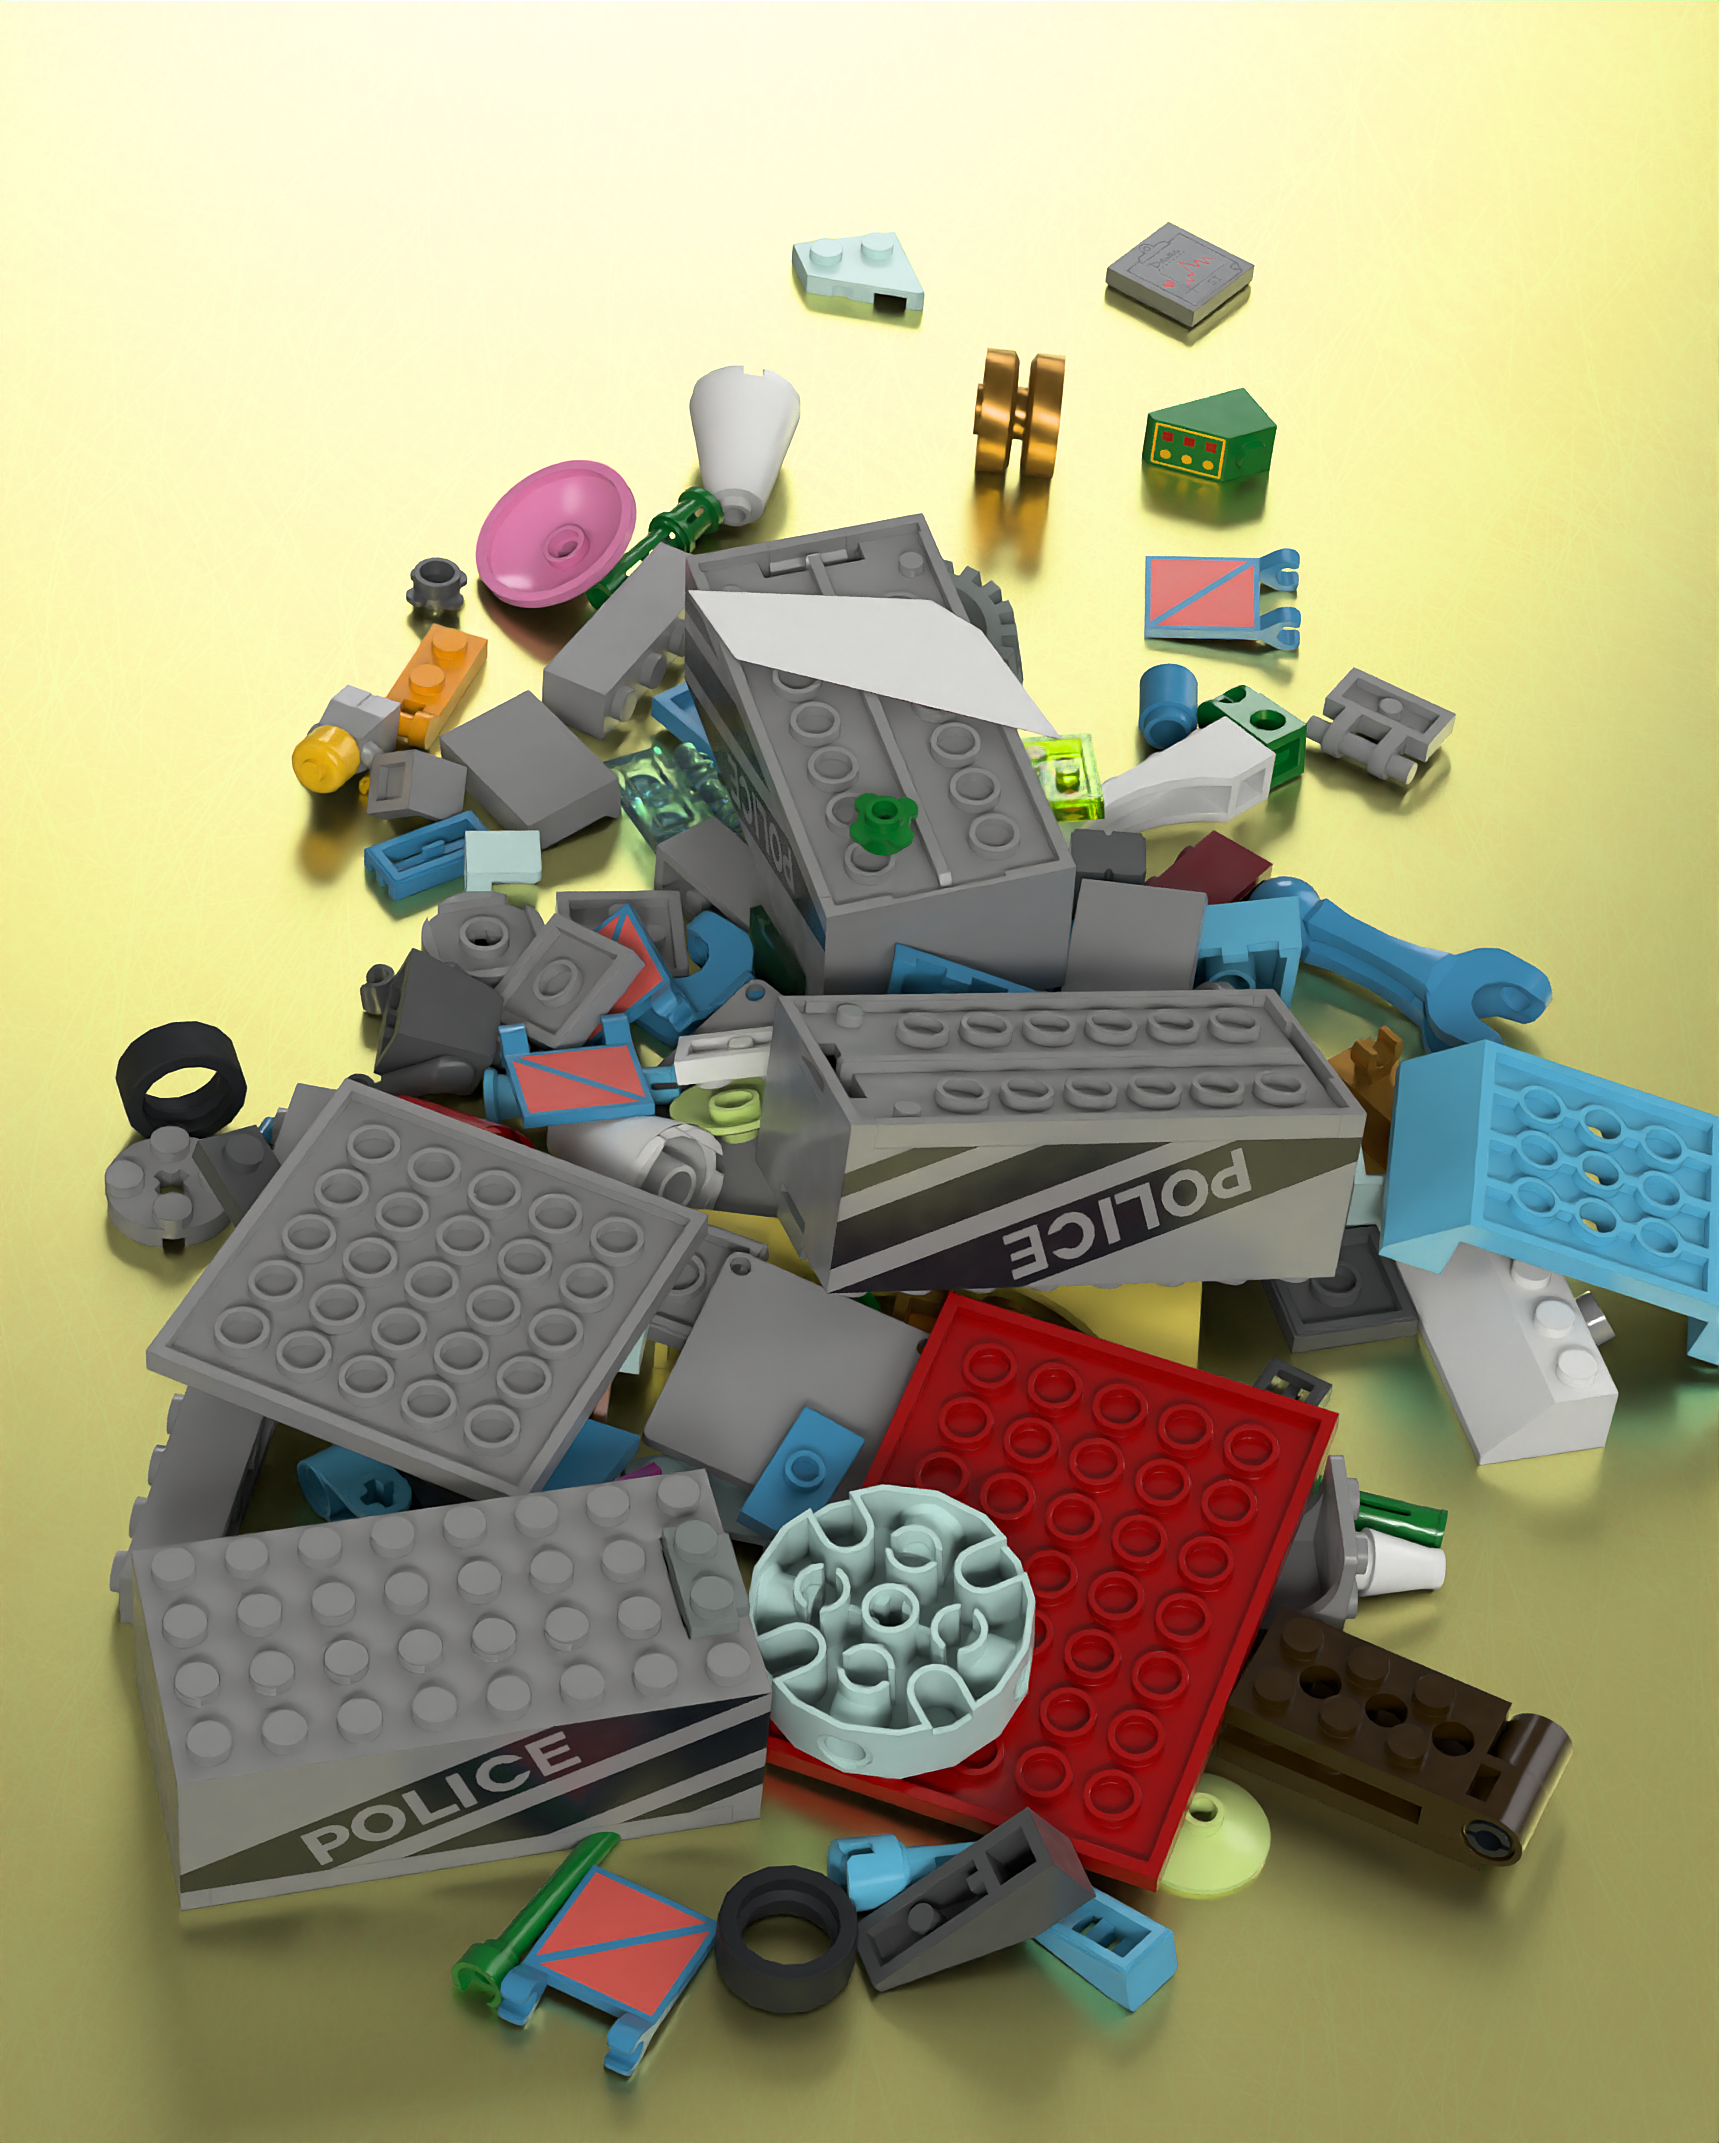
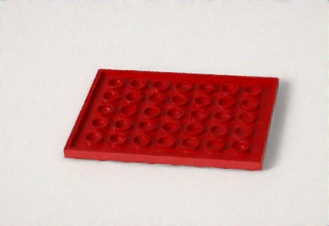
M949 1292L861 1489L884 1484L936 1490L986 1514L1006 1536L1007 1546L1021 1561L1023 1571L1027 1572L1036 1600L1034 1650L1028 1693L1000 1736L953 1767L902 1779L845 1773L794 1747L771 1719L769 1723L766 1762L982 1835H987L1028 1807L1070 1839L1084 1869L1157 1893L1185 1817L1223 1724L1227 1702L1239 1683L1337 1432L1339 1413Z

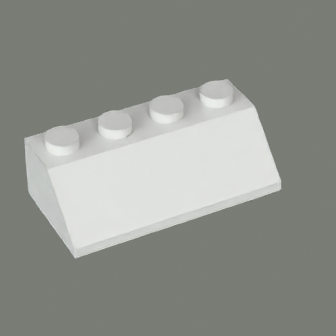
M1461 1241L1440 1275L1403 1262H1395V1267L1419 1318L1418 1327L1479 1465L1605 1447L1619 1392L1564 1275Z

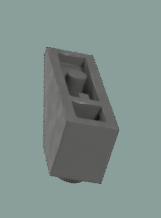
M1026 1807L858 1922L859 1936L857 1949L873 1987L882 1992L1037 1937L1095 1898L1096 1894L1070 1839L1030 1808Z

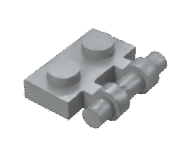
M1353 667L1325 698L1322 715L1332 719L1333 722L1330 723L1315 715L1311 716L1306 723V738L1321 744V751L1337 759L1345 755L1366 765L1367 772L1382 780L1392 777L1404 784H1409L1416 774L1418 764L1402 755H1410L1426 762L1452 733L1456 714ZM1360 732L1380 742L1377 745L1355 734Z

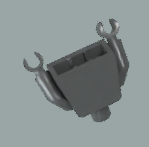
M413 947L396 975L393 968L386 964H376L368 970L366 974L367 983L361 986L360 995L362 1007L366 1012L383 1014L373 1073L381 1076V1081L374 1083V1080L365 1074H353L348 1079L393 1096L409 1095L418 1098L425 1095L454 1093L462 1096L472 1094L484 1076L485 1069L489 1067L496 1068V1070L507 1074L506 1069L501 1067L499 1059L501 1041L498 1034V1026H500L504 999L497 990L472 978L457 963L442 962Z

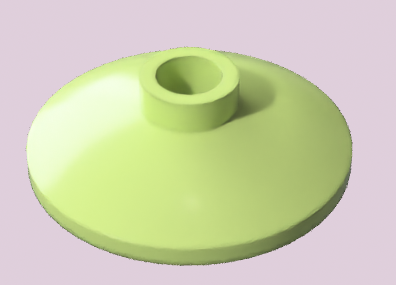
M758 1076L734 1079L730 1084L714 1089H702L694 1085L682 1092L680 1097H676L671 1103L669 1109L671 1120L697 1125L710 1132L713 1136H721V1140L726 1143L737 1144L756 1138L759 1133L766 1081L761 1080Z
M1203 1772L1161 1883L1182 1892L1206 1895L1231 1891L1250 1881L1263 1867L1268 1856L1271 1841L1268 1819L1255 1798L1238 1784L1226 1778ZM1195 1818H1202L1208 1821L1202 1822L1196 1820Z

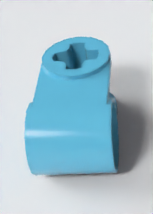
M336 1444L297 1464L296 1472L302 1493L312 1509L328 1522L408 1511L412 1505L411 1486L393 1467Z

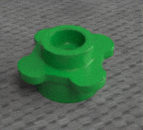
M865 793L856 798L854 809L858 813L857 821L851 824L849 830L850 837L854 842L860 844L866 851L880 856L896 854L913 843L914 833L910 829L911 821L917 818L919 810L915 801L905 797L896 799L891 796H877L873 793Z

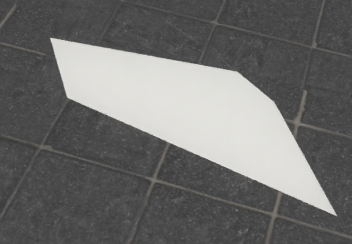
M688 590L736 660L1062 740L984 633L932 600Z

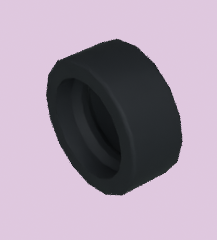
M198 1021L171 1022L150 1029L131 1042L118 1060L115 1079L131 1127L147 1139L151 1137L155 1130L165 1126L180 1127L187 1131L189 1137L198 1139L212 1136L231 1123L244 1106L247 1084L233 1042L215 1026ZM203 1067L217 1071L207 1084L195 1092L180 1097L159 1098L146 1094L153 1083L166 1074L183 1068Z
M796 1865L768 1866L743 1876L726 1893L718 1913L715 1938L717 1970L730 1991L754 2007L775 2013L807 2012L830 2002L848 1984L855 1964L859 1936L856 1908L841 1886L821 1872ZM792 1914L809 1919L825 1930L830 1938V1947L823 1956L807 1963L783 1965L763 1959L749 1949L743 1940V1932L751 1922L765 1916Z

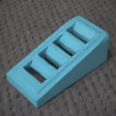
M1092 1886L1096 1894L1095 1898L1066 1916L1061 1922H1057L1037 1937H1034V1939L1110 1999L1134 2012L1175 1974L1178 1963L1174 1934L1167 1927ZM1093 1921L1096 1923L1084 1936L1080 1934ZM1115 1940L1119 1941L1111 1951L1107 1949Z

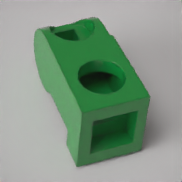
M1237 685L1214 699L1210 698L1198 706L1199 729H1203L1222 717L1227 716L1276 754L1270 789L1304 773L1307 724L1262 693H1258L1246 685Z

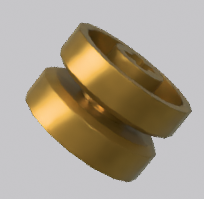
M987 347L983 383H978L974 412L972 435H977L974 471L1002 474L1009 466L1013 439L1022 440L1020 469L1024 476L1053 478L1061 420L1066 355L1037 353L1030 363L1027 387L1018 386L1020 358L1016 351Z

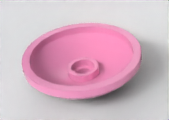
M592 460L559 462L525 477L500 498L481 527L475 552L476 566L481 579L497 598L518 607L540 608L552 606L584 594L600 583L614 569L632 539L637 520V507L631 488L615 469Z

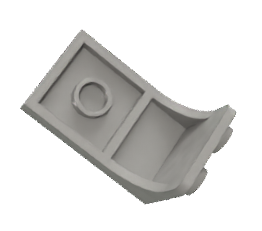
M1328 1455L1322 1482L1310 1498L1253 1647L1260 1646L1282 1606L1341 1631L1344 1629L1346 1619H1355L1358 1588L1355 1576L1356 1574H1365L1367 1571L1368 1541L1365 1532L1355 1531L1354 1520L1358 1518L1360 1506L1359 1483L1357 1478H1347L1343 1455Z

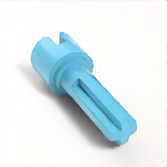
M891 1833L834 1839L828 1849L827 1874L829 1879L844 1889L855 1906L856 1912L876 1910L975 1842L904 1847L903 1843L897 1840L896 1836Z

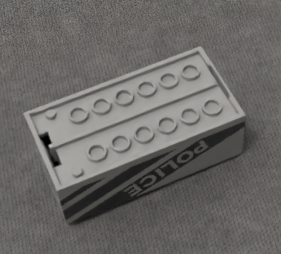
M923 512L686 557L684 678L805 995H887L896 943L1036 991L1065 986L1077 867L1017 729L736 660L688 592V590L932 600L971 624ZM865 793H873L877 796H891L896 799L905 797L915 801L919 810L917 818L913 819L910 825V829L914 833L913 843L896 854L880 856L866 851L860 844L854 842L850 837L849 830L851 824L855 823L858 817V813L854 809L856 798Z
M1274 989L777 996L755 1161L778 1202L777 1217L800 1259H808V1265L815 1271L827 1294L835 1293L844 1297H860L867 1292L901 1291L910 1295H925L932 1290L965 1289L974 1293H988L996 1288L1016 1287L1052 1291L1059 1286L1093 1285L1103 1289H1115L1122 1286V1284L1156 1283L1166 1287H1177L1185 1282L1218 1281L1229 1285H1239L1247 1280L1280 1279L1286 1282L1300 1283L1309 1278L1335 1277L1367 1113Z
M705 1468L131 1551L136 1682L181 1911L572 1849L586 1836L598 1832H615L620 1835V1841L760 1819L773 1692L750 1619V1603L729 1533L724 1532Z

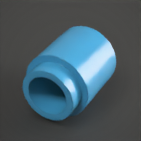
M1166 663L1153 666L1144 672L1139 681V729L1145 736L1146 741L1154 748L1165 750L1185 739L1191 732L1197 729L1198 682L1195 675L1189 669L1178 664Z

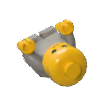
M347 684L330 699L319 723L314 724L307 732V736L295 746L291 760L296 778L309 790L327 794L338 790L354 774L369 769V773L359 782L360 792L366 795L369 792L373 756L395 752L401 703L379 695H373L371 692Z

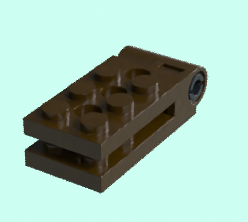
M1282 1606L1227 1702L1224 1722L1228 1723L1219 1739L1216 1757L1480 1871L1484 1863L1492 1866L1506 1867L1520 1860L1572 1757L1573 1743L1561 1726L1544 1716L1522 1713L1513 1716L1508 1721L1512 1706L1511 1702Z

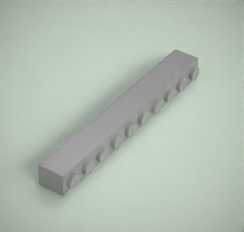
M297 1083L289 1107H279L277 1109L271 1140L272 1145H274L273 1153L281 1165L331 1099L336 1089ZM187 1386L184 1395L174 1394L167 1417V1434H170L166 1446L157 1444L151 1456L148 1471V1484L151 1488L148 1497L138 1496L132 1508L129 1523V1537L132 1538L128 1551L121 1549L117 1551L111 1568L109 1586L110 1591L119 1593L120 1622L134 1625L132 1550L239 1535L277 1424L276 1420L190 1386Z

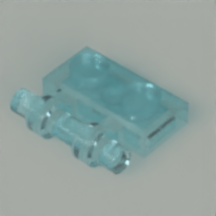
M692 743L680 744L674 750V759L669 761L660 748L656 746L603 762L619 777L621 807L655 855L657 844L713 816L717 817L734 833L741 834L743 832L727 788L717 778L719 773L717 766L706 753L698 752Z

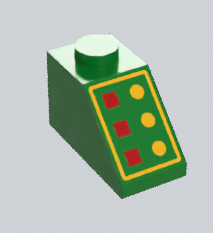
M1243 387L1148 412L1142 458L1146 463L1219 482H1226L1270 470L1277 425Z

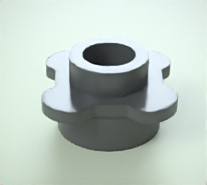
M431 557L420 561L411 570L410 579L413 581V587L406 591V600L409 604L416 607L424 606L431 610H455L463 605L464 597L460 591L462 587L467 585L468 577L455 562L442 557Z

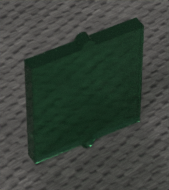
M763 906L751 907L749 937L754 949L756 979L767 982L783 996H805V974Z

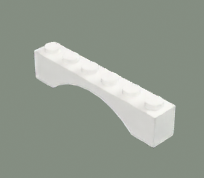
M1224 716L1203 729L1194 730L1185 739L1164 751L1151 754L1144 762L1123 774L1107 779L1097 788L1102 818H1099L1094 790L1090 791L1095 818L1091 816L1087 794L1080 797L1081 800L1072 806L1065 803L1054 812L1055 818L1068 848L1071 832H1074L1075 829L1103 830L1106 835H1111L1113 831L1137 833L1172 824L1228 822L1268 799L1276 754L1227 716ZM1070 808L1084 812L1075 819L1062 815Z

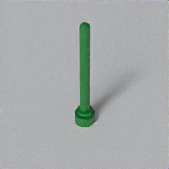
M598 1832L583 1838L497 1939H487L484 1943H475L469 1947L451 1970L455 1986L465 1991L473 1980L495 1993L486 2004L497 2008L505 1999L500 1995L501 1982L511 1969L520 1964L519 1958L557 1915L593 1864L598 1866L621 1839L620 1835L615 1832Z

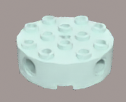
M884 1484L850 1491L848 1500L827 1504L814 1514L811 1508L783 1525L754 1566L748 1597L750 1603L749 1615L773 1692L770 1719L794 1747L842 1772L902 1779L956 1766L1000 1736L1028 1693L1034 1650L1036 1600L1027 1572L1023 1571L1021 1561L1007 1546L1006 1536L986 1514L939 1491Z

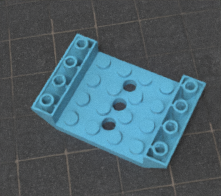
M1486 1039L1400 1062L1395 1076L1378 1255L1440 1275L1461 1241L1687 1315V1355L1719 1365L1718 1116ZM1588 1126L1600 1130L1603 1138L1595 1135L1589 1130ZM1585 1172L1596 1175L1599 1178L1600 1184L1592 1181ZM1582 1219L1594 1222L1598 1232L1589 1228Z

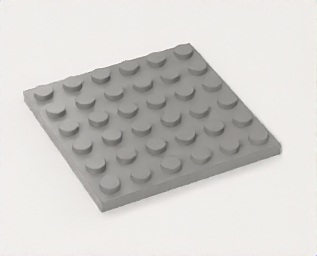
M345 1078L146 1350V1367L150 1371L476 1501L541 1492L707 1235L708 1215Z

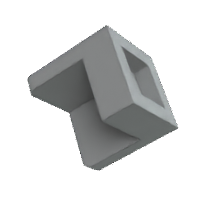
M417 749L376 754L372 759L366 814L383 820L418 815L436 822L461 814L463 812L468 767Z

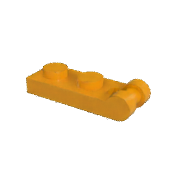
M433 623L385 697L401 703L398 736L408 738V744L424 750H428L487 659L488 639Z

